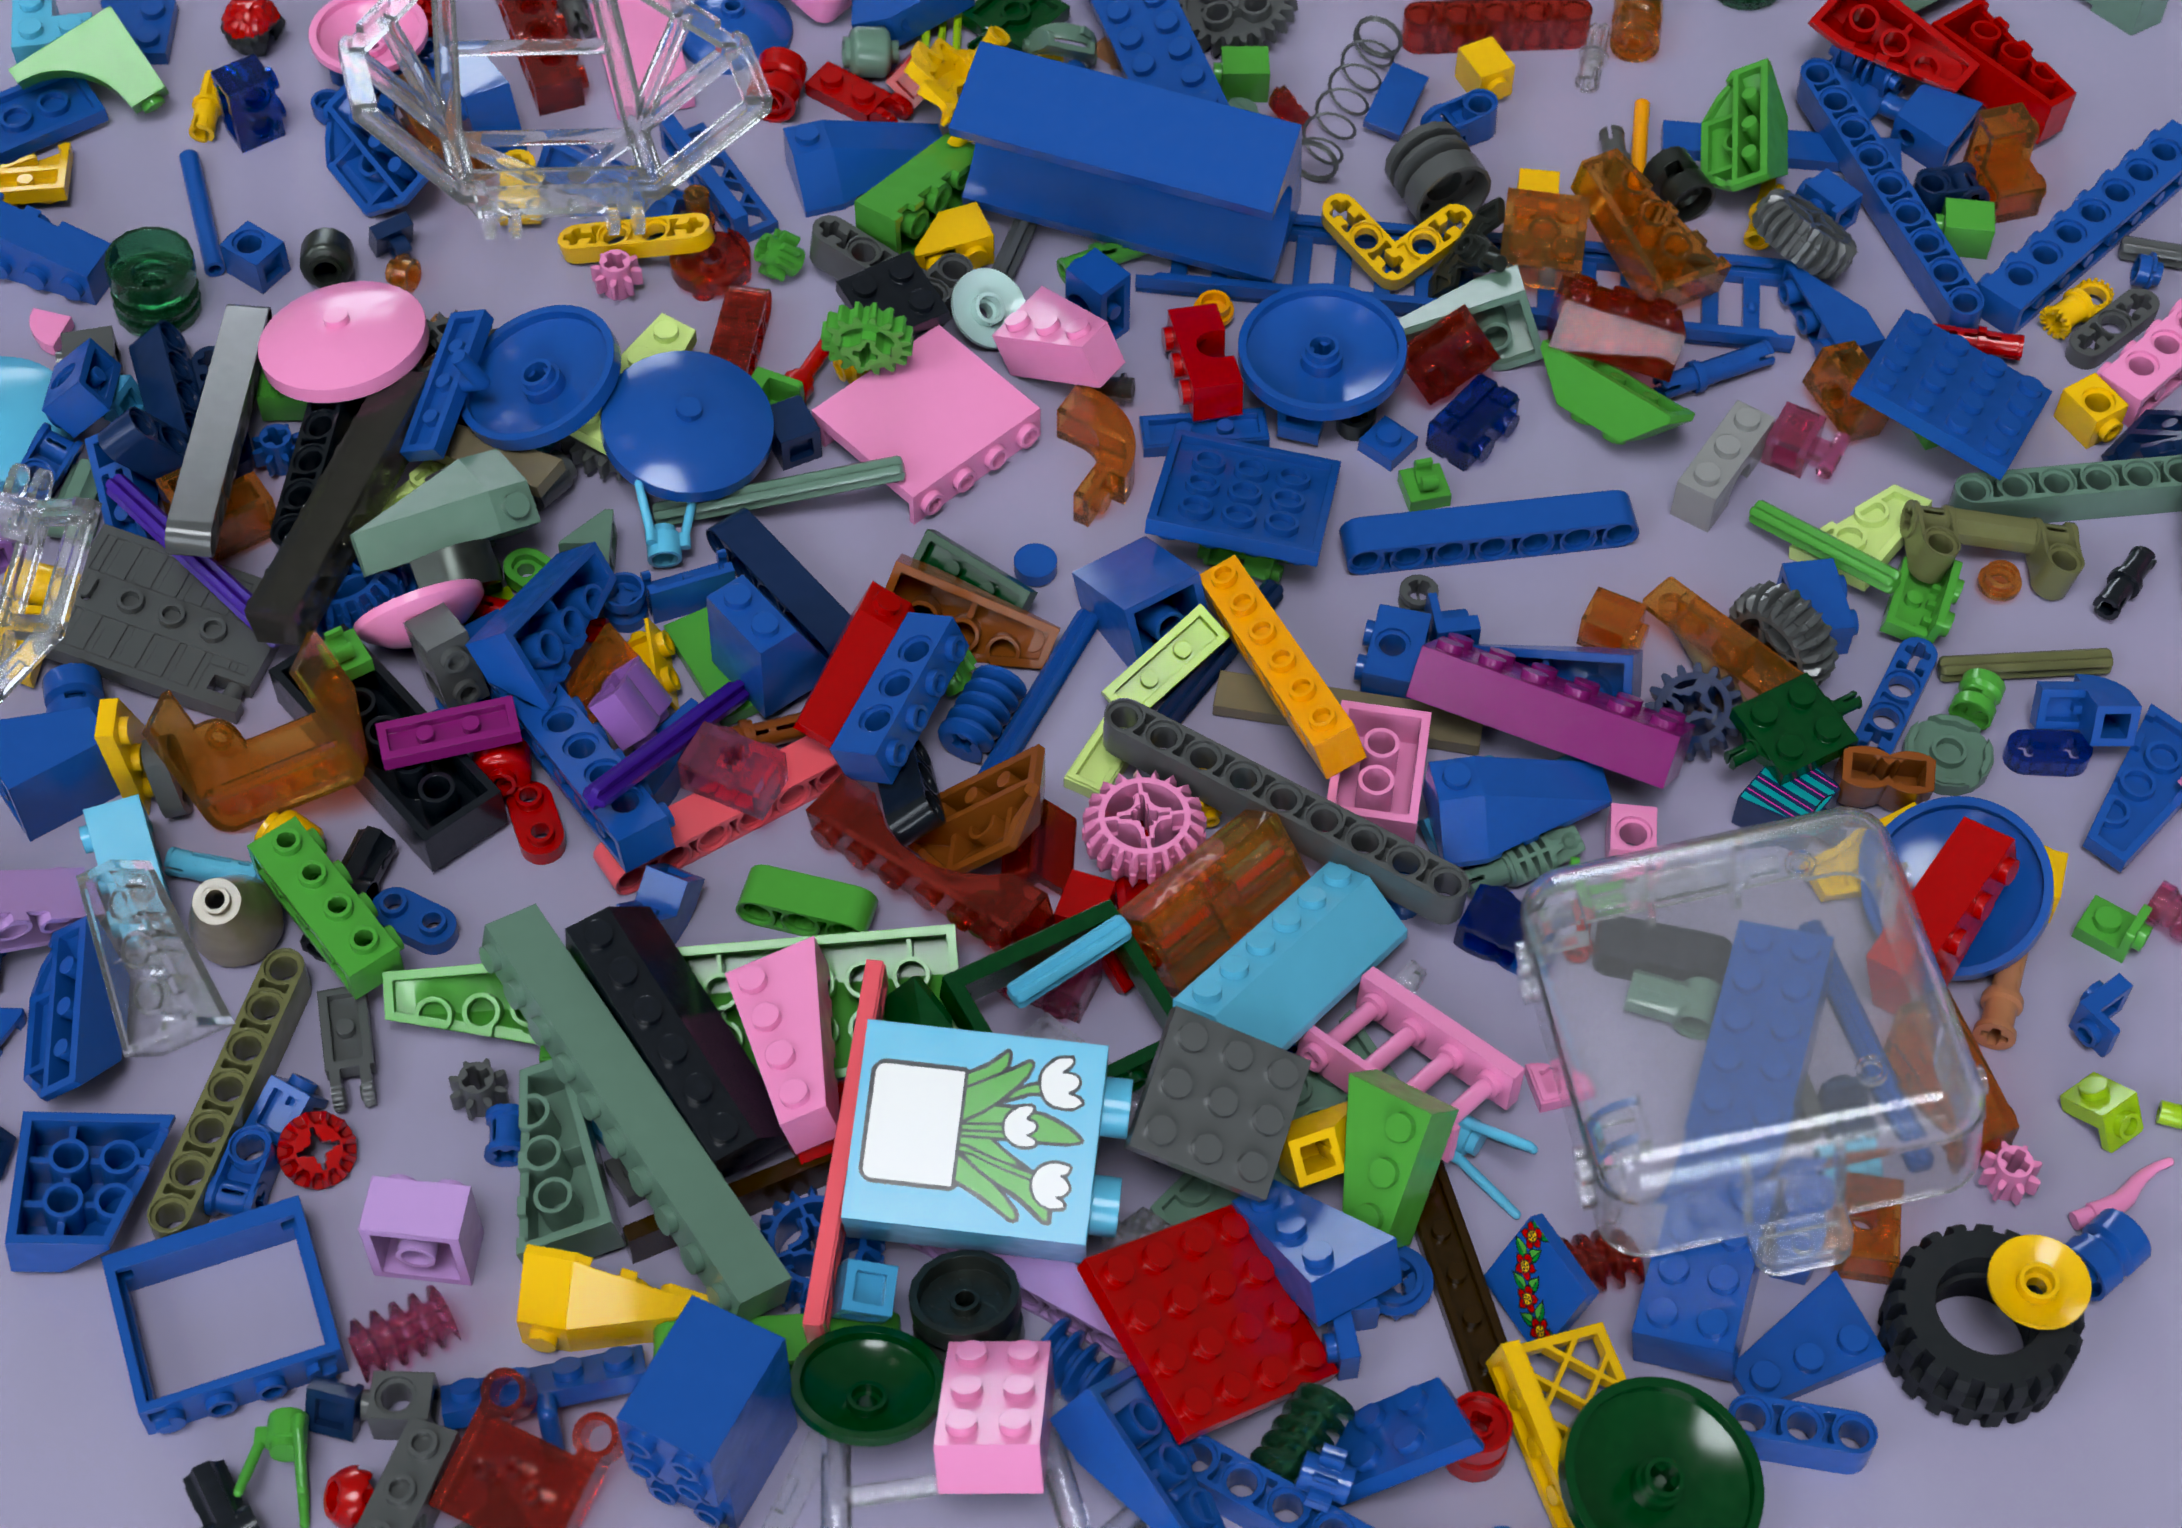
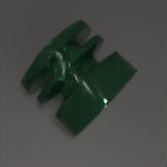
M140 227L127 231L113 240L105 252L104 267L108 285L111 289L110 295L113 301L114 313L119 324L130 333L142 336L160 320L170 322L181 333L192 326L201 313L202 296L199 290V281L196 277L197 269L194 253L188 240L176 231L163 227Z

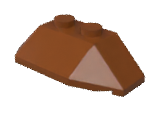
M1037 744L940 792L946 823L908 845V847L949 880H953L1016 850L1041 823L1045 792V748Z

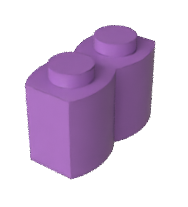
M638 655L615 669L605 679L601 690L591 700L588 708L622 751L630 746L637 750L657 735L655 727L669 716V712L666 709L671 704L672 698Z

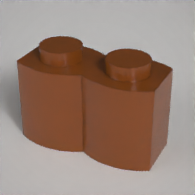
M1871 746L1848 747L1843 750L1834 768L1833 780L1841 789L1837 802L1858 808L1878 804L1887 810L1895 812L1914 801L1916 804L1928 801L1935 790L1936 760L1926 754L1914 751H1901L1890 755L1881 749Z

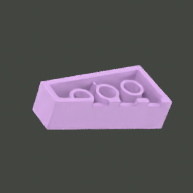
M84 867L0 871V954L46 946L49 944L53 932L85 916L94 919L96 925L103 917Z

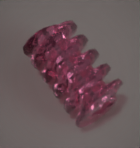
M431 1284L426 1287L425 1303L413 1292L407 1295V1311L405 1312L394 1301L388 1303L387 1320L375 1309L370 1311L369 1328L367 1329L356 1318L350 1320V1336L347 1337V1340L365 1382L368 1383L371 1382L370 1366L373 1364L380 1371H390L389 1357L394 1356L403 1366L409 1364V1348L413 1347L424 1358L428 1356L427 1340L432 1339L441 1349L447 1347V1331L451 1330L459 1340H461V1337L443 1295Z

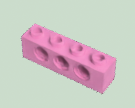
M2182 298L2176 302L2164 320L2156 319L2148 327L2144 337L2138 342L2131 340L2121 351L2117 360L2113 363L2105 362L2096 372L2129 405L2122 422L2127 427H2130L2146 409L2153 410L2182 385Z

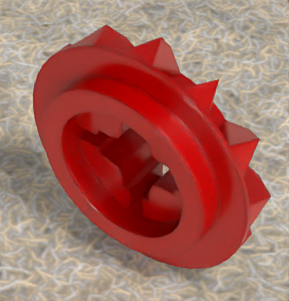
M328 1111L305 1112L291 1120L279 1137L277 1144L279 1165L283 1173L293 1183L303 1188L316 1190L329 1188L342 1181L351 1171L357 1158L356 1137L345 1120ZM310 1130L314 1131L315 1136H318L321 1143L329 1142L331 1144L337 1142L338 1144L325 1153V1170H322L321 1164L317 1163L314 1156L306 1157L304 1155L297 1157V1154L302 1153L304 1149L311 1145L310 1137L312 1135Z

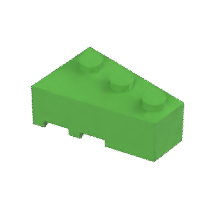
M1378 1069L1349 1073L1342 1212L1396 1237L1398 1248L1410 1245L1459 1109Z

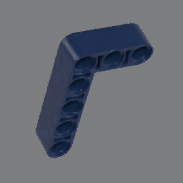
M160 320L129 346V353L145 411L135 406L130 407L99 432L98 441L104 452L115 462L174 493L201 394L183 335L170 322Z

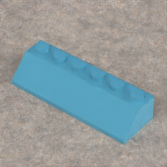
M1329 861L1173 999V1007H1181L1287 1051L1361 981V976L1372 966H1378L1407 938L1408 930L1369 876L1354 871L1345 865Z

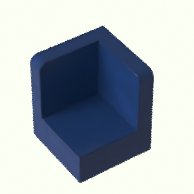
M796 395L771 404L774 419L771 450L783 471L821 458L820 428L802 397Z

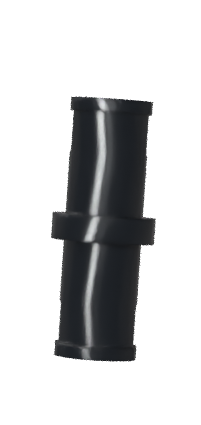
M2144 546L2133 547L2122 565L2110 572L2107 577L2106 587L2093 602L2095 606L2094 611L2100 617L2114 620L2119 616L2127 601L2139 594L2143 588V579L2157 563V560H2153L2156 556L2152 550Z

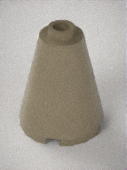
M228 875L208 879L201 883L193 894L188 917L190 937L197 950L205 958L223 967L255 964L262 961L276 948L282 936L284 928L282 906L267 885L257 878L248 875Z

